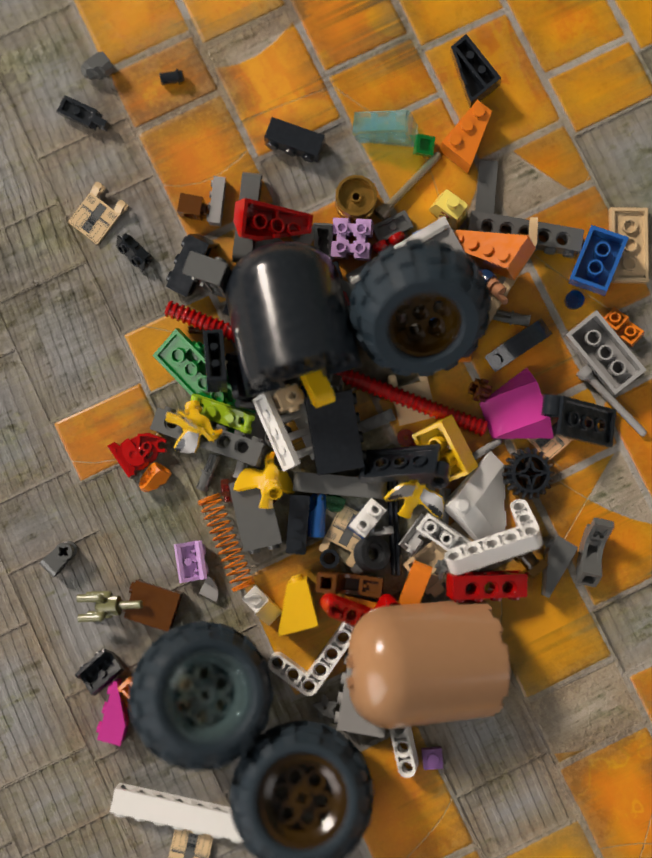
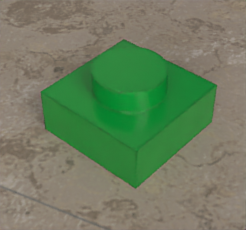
M416 134L413 154L432 157L434 155L435 137Z

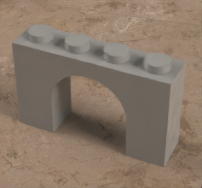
M345 652L344 663H343V664H345V665H346V658H347V656H349V653H346V652ZM346 666V672H342L340 684H343V690L338 692L337 704H340L339 711H335L334 717L337 730L384 738L385 728L368 723L355 711L347 687V677H351V669H348Z

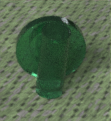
M327 494L326 508L334 513L340 512L345 506L346 499L339 495Z

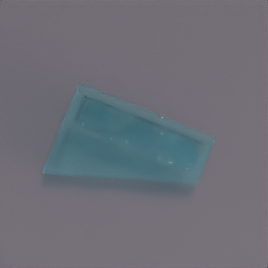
M410 110L354 112L352 134L358 142L414 147L418 125Z

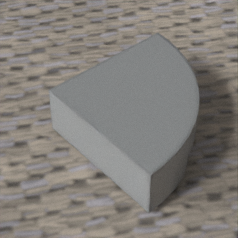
M393 526L371 529L369 536L381 537L393 534Z
M208 575L199 594L217 602L219 597L218 586L215 580Z

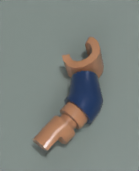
M478 267L482 271L491 294L503 305L507 304L508 299L503 295L507 288L502 283H499L497 276L493 272Z

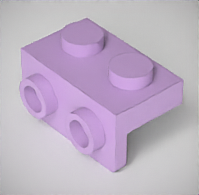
M202 540L174 544L179 583L207 579L209 569L204 559L206 548L202 544Z

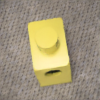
M446 189L439 195L428 211L436 217L445 216L451 228L456 231L467 219L469 205Z

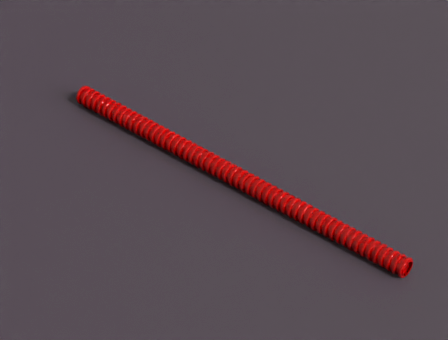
M172 300L168 302L165 309V317L176 318V321L179 322L181 320L183 324L188 323L189 326L193 325L194 328L199 327V330L223 329V338L226 337L228 341L233 340V343H235L232 327L229 322L224 323V320L219 321V318L208 317L206 313L203 315L201 311L196 312L195 309L191 310L190 307L185 308V305L179 306V303L174 304ZM353 369L334 374L340 375L346 386L349 384L352 388L356 387L357 390L359 388L362 389V392L368 391V394L373 393V396L378 395L379 398L383 397L386 401L389 399L391 403L394 401L396 405L401 404L402 407L407 406V409L412 408V411L417 410L418 413L423 412V415L428 414L430 418L433 416L434 419L441 420L452 415L459 428L462 427V430L467 429L468 432L473 431L475 435L478 433L480 437L487 430V420L482 421V418L477 419L476 416L471 417V414L460 413L458 409L455 411L453 407L450 409L449 406H443L442 403L437 404V401L432 402V399L426 400V397L421 398V395L416 396L415 393L411 394L408 390L405 392L403 388L398 389V386L392 387L393 385H387V382L376 381V378L371 379L369 375L366 377L364 376L365 374H359L358 371L355 373Z

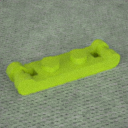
M192 394L191 401L196 400L204 404L200 415L206 416L211 421L240 430L242 433L251 434L253 428L251 424L255 420L256 414L198 394ZM241 417L245 419L244 423L240 422Z

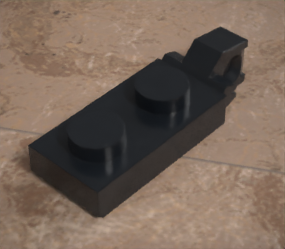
M64 95L56 111L59 115L89 129L96 130L98 127L107 132L110 126L97 109Z

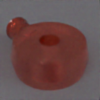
M402 429L398 432L397 441L401 446H417L414 443L412 437L414 433L411 430Z
M222 479L221 493L224 496V502L227 503L230 502L229 479Z

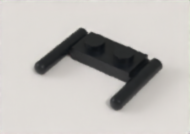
M227 353L225 360L228 361L226 366L233 398L236 400L235 406L256 411L253 402H251L253 397L247 398L238 355Z

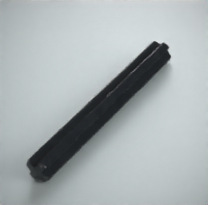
M398 481L388 482L387 494L398 486ZM399 499L388 501L389 526H393L394 533L389 535L391 575L393 576L402 575L401 546L398 545L401 541L400 516L397 514L399 512Z

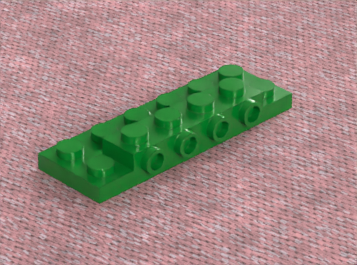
M176 328L152 356L191 396L192 394H198L236 407V400L233 398L227 369V392L208 393L204 344L199 341H191L179 328ZM243 409L254 414L257 412L255 410ZM241 417L240 422L244 423L245 419ZM225 426V427L228 428V430H227L228 432L234 433V431L237 430V429H234V428Z

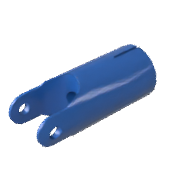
M314 493L310 497L307 537L324 538L326 496L324 494L318 496Z

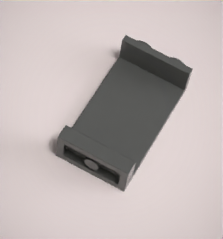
M235 482L229 483L244 552L249 551L250 554L261 552L260 548L267 546L268 550L279 548V544L283 543V539L280 535L274 505L273 509L259 508L262 497L260 489L254 488L238 492L233 489Z

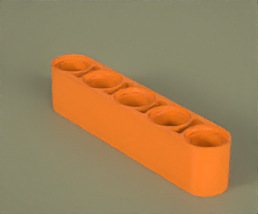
M414 560L398 600L401 605L420 603L433 567Z

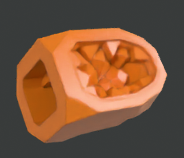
M154 462L143 473L139 487L144 492H151L162 486V484L167 483L172 473L164 465Z

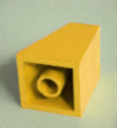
M303 574L291 576V580L287 583L278 632L279 636L318 626L319 620L308 577H303Z

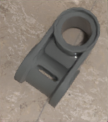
M72 541L60 543L39 564L52 577H55L76 555V544ZM65 547L68 548L67 554L64 553Z

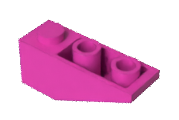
M117 678L113 683L110 682L107 690V694H109L108 702L105 701L102 708L103 720L99 721L96 733H99L97 740L117 746L124 742L129 725L128 711L118 690V687L122 684L121 678Z

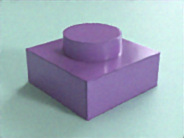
M441 746L421 748L424 770L443 768Z

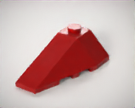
M243 198L235 202L233 221L239 237L262 241L311 234L313 214Z

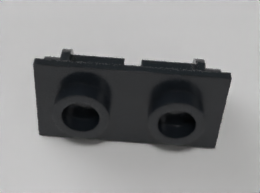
M125 233L122 237L118 235L116 242L118 251L121 254H125L130 259L132 265L138 267L143 272L145 263L149 265L153 261L152 255L143 247L136 250L139 243L130 234L127 235Z

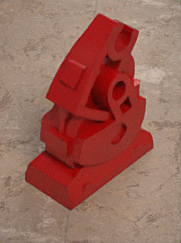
M152 433L137 434L132 439L127 438L120 445L113 442L107 447L127 477L132 479L137 475V471L143 470L153 463L159 453L166 452L165 448H159V444L161 442L167 443V440Z

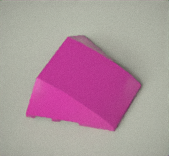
M525 368L493 392L485 402L481 401L479 403L484 419L488 421V430L492 439L554 438L551 418L541 415L543 396L536 379L528 368Z

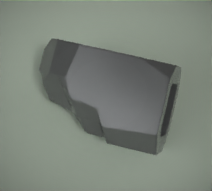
M104 52L95 53L81 66L83 76L93 80L96 78L104 79L115 71L113 64Z

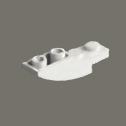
M429 513L426 514L416 528L447 551L472 542Z

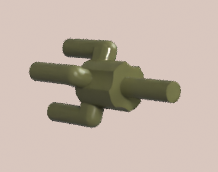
M111 591L86 592V594L76 596L78 603L96 602V611L79 614L77 617L78 622H101L105 618L121 615L123 609H142L143 607L142 601H123L121 596H113Z

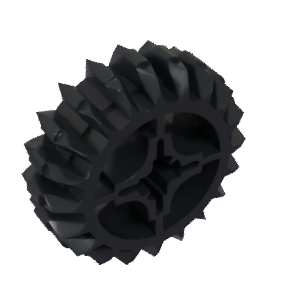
M527 447L524 448V451L518 449L517 453H511L512 458H506V462L509 465H503V468L507 470V472L502 473V476H507V479L503 482L504 484H510L507 489L513 490L514 496L519 494L520 499L526 497L528 500H531L533 497L539 498L540 494L545 495V489L551 488L548 482L554 481L553 478H550V475H553L555 472L550 471L549 468L553 464H547L549 457L543 458L544 452L537 453L536 448L530 450ZM524 459L522 468L519 471H515L517 464ZM532 460H534L538 464L540 470L535 468L534 462H532ZM527 471V472L535 473V474H532L531 476H529V475L521 474V473H524V472ZM541 476L539 483L533 488L535 479ZM516 477H519L523 481V485H525V488L518 483Z

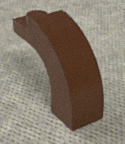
M322 571L317 574L315 592L354 594L380 598L383 595L384 578L363 574Z

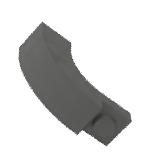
M594 517L592 523L587 524L577 557V584L596 588L602 578L603 550L607 539L614 529V521Z

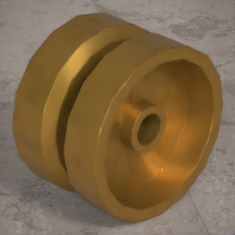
M352 175L343 179L336 189L335 207L338 215L341 218H349L351 223L355 224L356 219H369L372 217L377 202V190L372 181L362 175Z

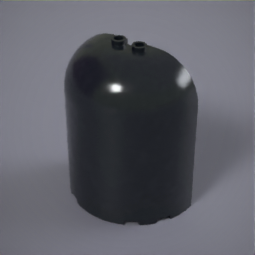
M282 241L261 246L238 261L228 277L225 296L247 398L286 388L284 380L321 370L323 376L326 377L363 367L338 271L332 260L324 252L306 243Z

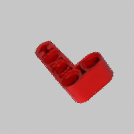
M333 593L323 595L320 601L321 607L329 617L353 626L371 610L384 606L401 605L390 594L382 595L374 609Z

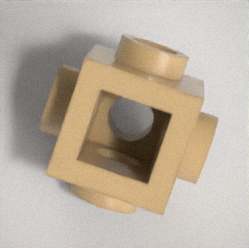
M286 384V388L279 389V391L273 394L272 399L279 414L287 411L291 414L300 410L305 396L297 384L293 386Z

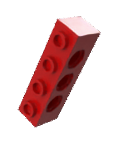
M521 570L473 571L460 575H453L449 572L447 573L446 596L457 603H463L467 599H472L474 602H483V599L502 601V598L520 600V597H527L528 574ZM507 582V587L503 590V585ZM471 583L470 590L466 591L467 585ZM489 583V588L485 590V585Z

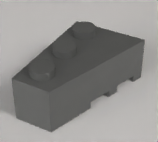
M190 251L182 273L191 276V279L195 282L200 280V286L211 294L226 299V284L232 271L226 263L227 261L220 257L213 259Z

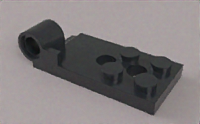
M543 395L541 415L558 417L557 435L559 437L602 447H613L615 409L567 396Z
M441 444L374 449L366 451L367 461L364 462L359 479L361 483L418 480L419 485L430 484L433 488L444 489L449 483L451 466L447 462L439 461Z

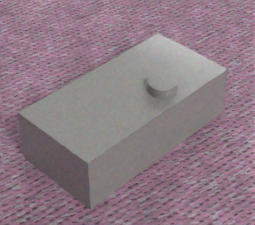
M597 310L563 336L585 365H588L593 370L592 372L611 395H616L646 371L645 367Z

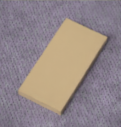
M611 207L609 209V231L629 237L611 283H648V208Z

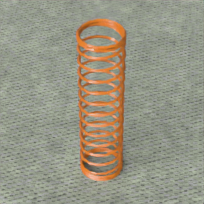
M217 493L204 499H201L197 503L199 506L211 504L206 508L202 509V513L216 510L210 513L209 515L205 516V520L219 517L213 520L212 522L208 523L207 527L222 524L216 527L215 529L211 530L209 533L214 534L221 531H225L220 535L214 537L212 540L217 541L220 539L230 537L225 541L217 544L215 548L233 544L230 547L220 551L218 555L236 551L235 553L222 559L220 562H225L239 558L238 560L225 566L223 569H228L244 564L243 566L228 573L226 576H231L247 571L239 577L231 580L229 583L231 584L237 581L250 578L244 583L233 587L231 590L232 592H235L243 588H246L250 585H253L255 583V580L253 579V576L241 578L244 575L248 574L251 571L250 569L238 571L241 568L245 567L248 564V562H242L233 565L234 563L242 560L245 557V555H239L236 557L229 558L239 553L242 550V548L226 551L234 547L235 545L239 544L240 541H234L227 544H223L231 540L232 538L236 537L237 534H231L224 537H220L228 533L229 531L233 530L234 527H228L225 529L215 531L231 522V520H226L212 524L228 515V513H223L209 517L226 507L220 506L217 508L206 510L223 500H214L216 498L221 497V493Z

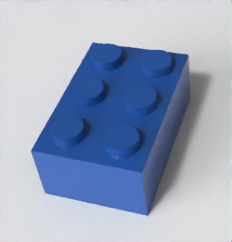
M591 225L570 276L569 284L605 296L629 237Z

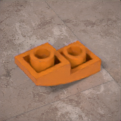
M615 307L604 317L620 339L631 348L644 335V330L630 322L629 317Z

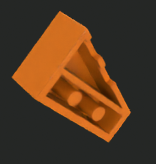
M478 99L441 142L439 148L442 154L467 174L492 113Z

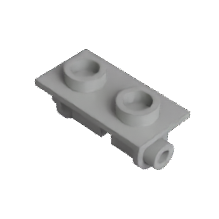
M422 513L398 544L412 555L414 552L417 553L424 543L420 539L421 536L427 539V536L416 529L425 517Z

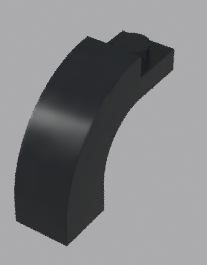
M541 318L486 355L485 358L494 372H497L552 335V332Z

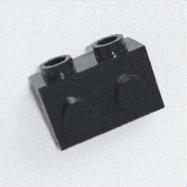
M103 649L98 651L88 663L83 664L79 671L75 673V676L84 682L91 695L96 696L125 669L114 652Z

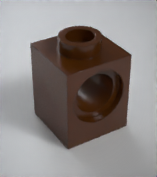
M180 193L177 212L180 217L202 221L203 215L207 213V204H205L204 198L201 196Z

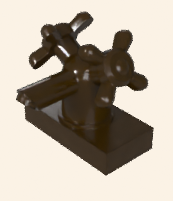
M533 551L513 557L514 560L518 559L525 567L523 572L527 573L530 578H534L549 566L544 559H537L532 553Z

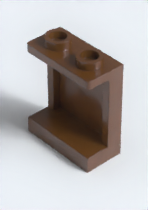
M137 579L135 582H132L129 593H131L129 601H142L143 607L142 609H123V612H125L124 618L166 632L170 631L183 592L144 582L143 579Z

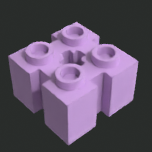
M333 218L332 233L337 236V241H332L331 257L349 260V255H354L355 260L370 261L372 245L367 242L368 238H373L374 223L372 219H356L355 224L351 223L349 218ZM352 235L357 238L356 241H353V244L348 240Z

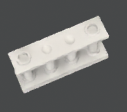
M270 392L263 393L252 399L283 471L301 464L299 461L301 457L310 455L311 459L314 460L305 403L300 406V410L280 416ZM294 419L298 430L287 433L283 423ZM302 437L306 448L295 451L291 440Z

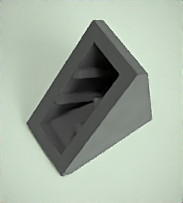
M314 223V247L320 249L330 259H334L331 257L332 241L336 240V236L332 233L333 224Z

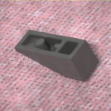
M558 535L550 536L544 544L546 548L543 559L549 566L542 570L541 594L547 598L551 596L578 547Z

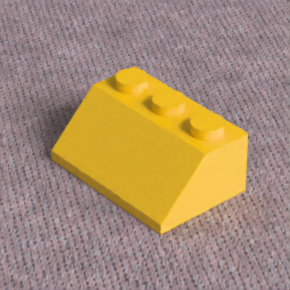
M452 415L412 434L417 446L441 444L439 461L447 462L451 466L449 482L468 475L478 467Z

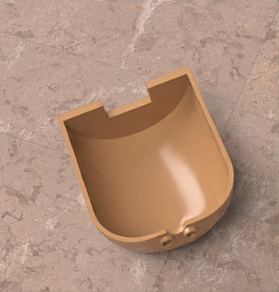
M467 599L463 603L443 601L384 606L365 614L355 625L351 633L349 656L346 658L347 668L351 669V677H347V687L352 705L358 715L374 726L396 729L493 717L495 713H499L504 706L502 699L508 694L509 658L507 645L502 643L500 636L503 632L498 618L492 616L491 606L485 600L483 602H474L472 599Z

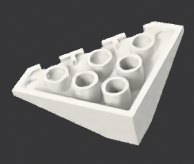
M491 451L485 455L478 463V467L470 472L444 501V510L474 541L505 531V526H507L506 511H504L505 484H503L502 476L504 464Z

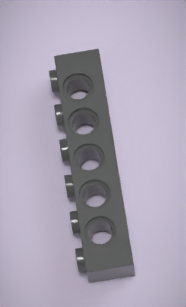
M471 210L468 216L467 231L485 232L482 226H488L492 233H502L501 229H506L509 234L520 235V232H524L529 236V220L474 210ZM538 222L535 251L541 250L549 255H554L555 253L563 254V257L566 258L576 257L581 252L584 229ZM538 235H543L546 238V242L540 241ZM557 238L563 239L565 245H560Z
M165 406V409L157 408L150 429L179 439L183 429L178 425L173 428L172 423L166 422L167 411L178 415L175 413L176 410ZM219 424L216 427L211 426L213 430H223V433L215 441H207L206 437L203 434L201 435L199 447L261 468L268 448L267 445L263 444L264 440L254 436L252 440L245 438L246 434L237 430L234 433L228 432L227 427ZM230 437V444L225 447L224 440ZM247 443L248 450L245 453H242L241 447L243 444Z

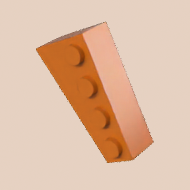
M456 230L454 233L464 252L474 260L478 267L488 269L514 281L536 249L528 235Z

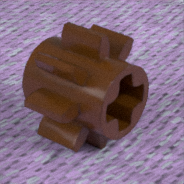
M475 378V381L470 383L468 394L473 395L472 400L485 402L491 396L492 386L488 385L489 380Z

